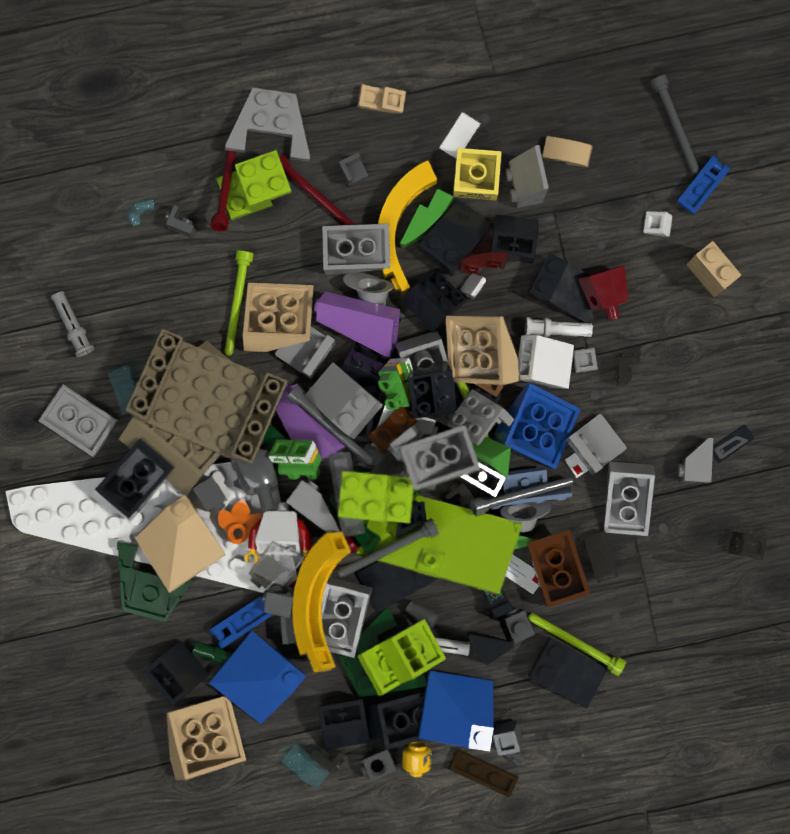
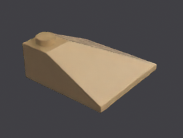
M248 283L243 328L244 351L268 352L310 341L313 285Z
M446 316L448 364L453 371L454 382L505 385L519 381L518 358L503 317Z
M186 495L166 507L135 537L169 593L226 555L198 510Z
M226 696L167 713L170 760L176 781L187 780L246 760L232 703Z

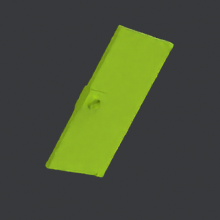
M418 495L413 503L424 501L427 520L433 519L439 535L433 538L423 537L377 561L500 594L522 529V523L486 513L474 516L471 509ZM369 520L367 528L381 537V541L372 552L421 529V527L396 537L398 522ZM361 546L358 548L357 555L363 557L368 555Z

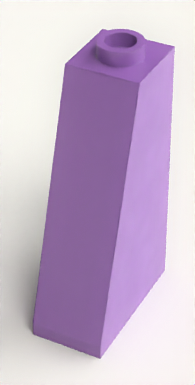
M324 292L321 298L316 300L314 311L317 312L316 321L386 357L392 355L396 348L395 343H397L400 309L329 292Z
M287 384L276 411L290 439L294 441H314L322 458L321 462L344 449L346 446L301 405L292 404L286 399L287 395L298 385L289 386Z

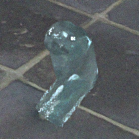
M153 199L133 204L127 213V220H129L130 225H139L142 213L155 209Z

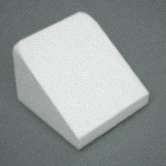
M646 211L643 233L669 237L672 215L667 212Z
M471 274L460 291L470 299H474L484 286L486 278Z

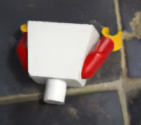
M284 502L278 503L276 511L264 512L263 518L259 519L250 529L248 542L250 552L245 555L247 563L250 562V556L254 555V563L258 564L260 562V555L258 553L301 554V551H303L301 563L304 562V557L312 549L310 532L303 520L297 519L296 512L289 511V504Z

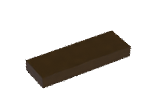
M458 748L448 768L450 771L509 798L519 776Z

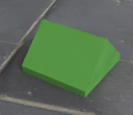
M487 437L483 439L480 445L471 442L477 461L507 478L511 447Z

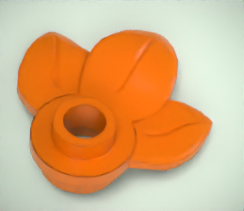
M240 500L233 506L231 512L220 510L218 522L220 527L226 530L227 538L230 542L242 544L248 539L250 529L259 519L263 518V514H251L247 503L244 500ZM236 529H241L242 535L240 537L234 536Z

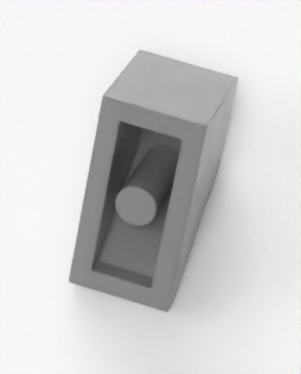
M713 438L705 439L682 459V463L678 464V477H681V482L711 483Z

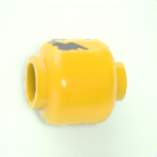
M415 741L409 743L408 746L404 747L402 753L403 769L409 772L410 776L421 777L423 773L428 772L431 768V749L424 742Z

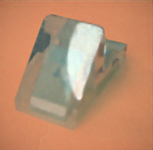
M297 743L282 760L286 766L299 775V779L316 789L331 772Z

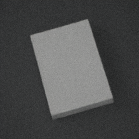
M64 384L38 420L92 457L96 456L119 422Z

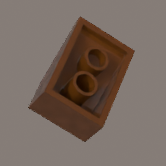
M570 529L527 543L545 607L549 608L591 594Z

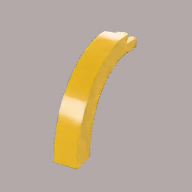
M428 160L413 168L400 179L387 197L379 217L378 224H389L390 268L381 270L384 278L393 275L391 282L395 290H400L401 294L410 291V286L396 255V229L403 212L411 201L426 189L437 184V178Z
M343 532L327 533L317 541L302 563L295 584L292 607L294 634L300 655H308L314 672L328 671L336 667L324 636L321 610L323 593L329 576L336 565L351 553Z

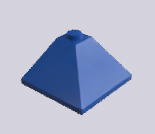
M527 383L507 410L514 418V421L510 426L503 422L500 425L498 424L492 440L511 447L512 452L556 470L567 444L566 439L570 437L581 409L531 383Z
M251 630L209 681V684L258 723L262 724L295 691L306 675L299 667Z
M429 671L418 738L490 751L493 733V681Z

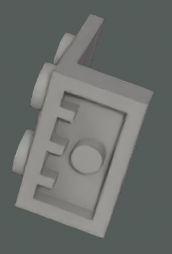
M311 327L310 341L279 348L275 355L311 379L336 343L335 339L329 335L325 336Z
M472 389L451 417L447 426L454 429L465 425L471 442L480 445L495 423L500 425L503 422L510 426L514 418L504 408Z
M602 414L597 415L566 439L567 443L592 475L627 449Z
M417 426L409 428L390 444L393 448L391 452L397 460L400 461L402 459L404 461L400 449L401 446L420 440L418 435L421 431Z

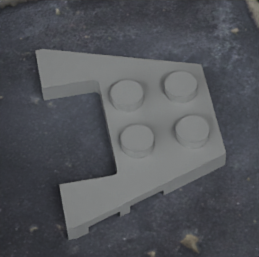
M252 88L226 142L225 150L244 153L247 131L291 137L289 159L309 162L310 154L296 94Z

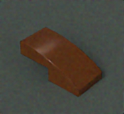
M400 407L368 437L384 453L391 446L392 442L409 428L413 427L418 421L413 419L412 414L405 407Z

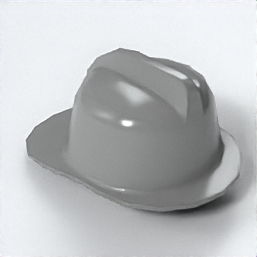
M349 273L343 277V281L347 286L357 290L359 300L384 306L386 305L388 292L394 288L392 282L365 273Z
M545 500V502L538 504L529 502L523 503L521 506L507 505L501 509V515L507 520L522 523L520 532H528L535 527L538 518L549 513L551 503Z

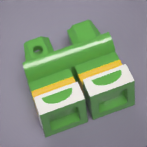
M409 358L390 359L378 372L381 378L378 384L380 389L386 393L385 405L388 410L410 406L408 376L414 371Z
M276 440L268 455L271 462L279 464L278 473L287 475L289 479L296 480L301 475H306L308 480H317L321 472L318 466L322 458L314 441Z

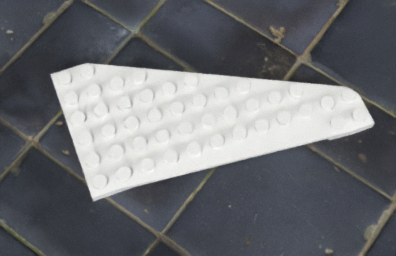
M231 462L212 464L201 477L199 484L213 477L228 499L224 503L225 507L221 510L231 512L233 506L238 501L244 500L249 506L251 514L261 513L264 515L257 494L247 495L242 489L234 486L233 482L238 477L235 470L233 471ZM105 477L26 486L6 491L12 523L21 532L118 557L117 541L121 540L137 544L138 550L135 561L150 565L151 563L135 537L166 507L183 497L184 494L165 479L147 504L130 521L95 491V488ZM278 486L270 490L275 507L281 502ZM194 490L187 496L226 554L196 576L262 593L265 590L268 591L273 583L288 587L297 579L293 554L258 553L260 555V562L258 564L254 563V555L250 556V562L247 563L245 555L250 552L248 548L249 536L242 544L230 542L227 538L226 530L219 525V511L216 513L213 510L207 512ZM241 529L234 531L235 537L242 535Z

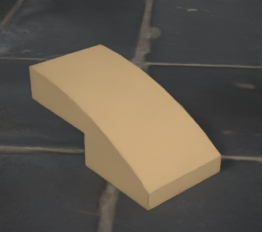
M362 84L360 86L357 107L381 112L403 113L406 91L388 87L381 89Z
M547 136L542 157L544 160L565 162L567 165L588 167L592 145Z

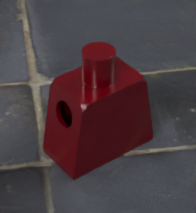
M624 266L610 268L578 278L593 311L605 309L607 320L620 317L617 305L627 302L629 299Z

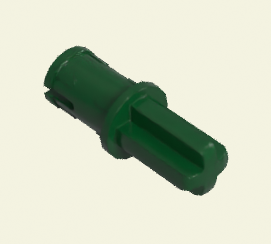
M197 641L192 654L209 659L211 663L215 661L224 664L233 653L221 650L219 646L213 647Z

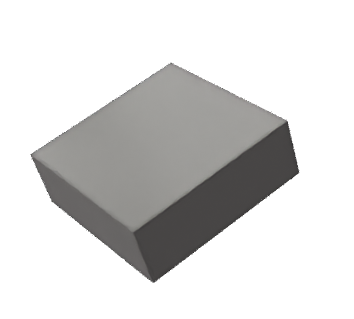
M595 348L573 351L575 373L598 370Z

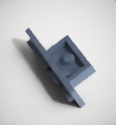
M546 468L509 471L507 478L503 482V493L497 494L496 497L548 483ZM570 486L489 509H498L506 505L521 506L523 503L529 502L538 504L551 499L561 501L567 499V497H572V490ZM482 496V498H486V500L494 498L492 496Z

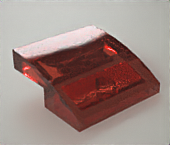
M491 252L468 257L462 260L459 272L481 275L484 267L504 270L508 253Z

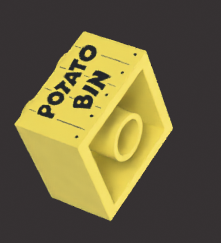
M457 148L453 197L497 200L501 151Z

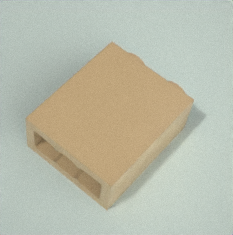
M713 241L686 264L714 298L741 276L739 271Z

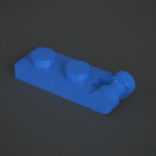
M713 155L676 203L694 215L731 168L726 164L725 166L721 164L718 158ZM711 168L718 172L717 176L710 172Z
M262 596L209 630L212 636L215 635L218 639V645L221 649L274 615L264 612L265 604L262 603ZM226 627H228V629L232 633L228 637H226V635L222 631Z

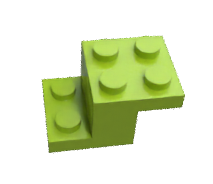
M277 150L235 164L237 171L232 173L227 209L231 220L271 207L273 206L271 200L292 193ZM221 176V177H219V178H216V179H217V182H218V184H219L220 190H221V185H222L223 176Z
M342 471L338 517L411 523L414 493L411 478Z
M425 619L358 655L379 696L404 682L414 679L446 659Z

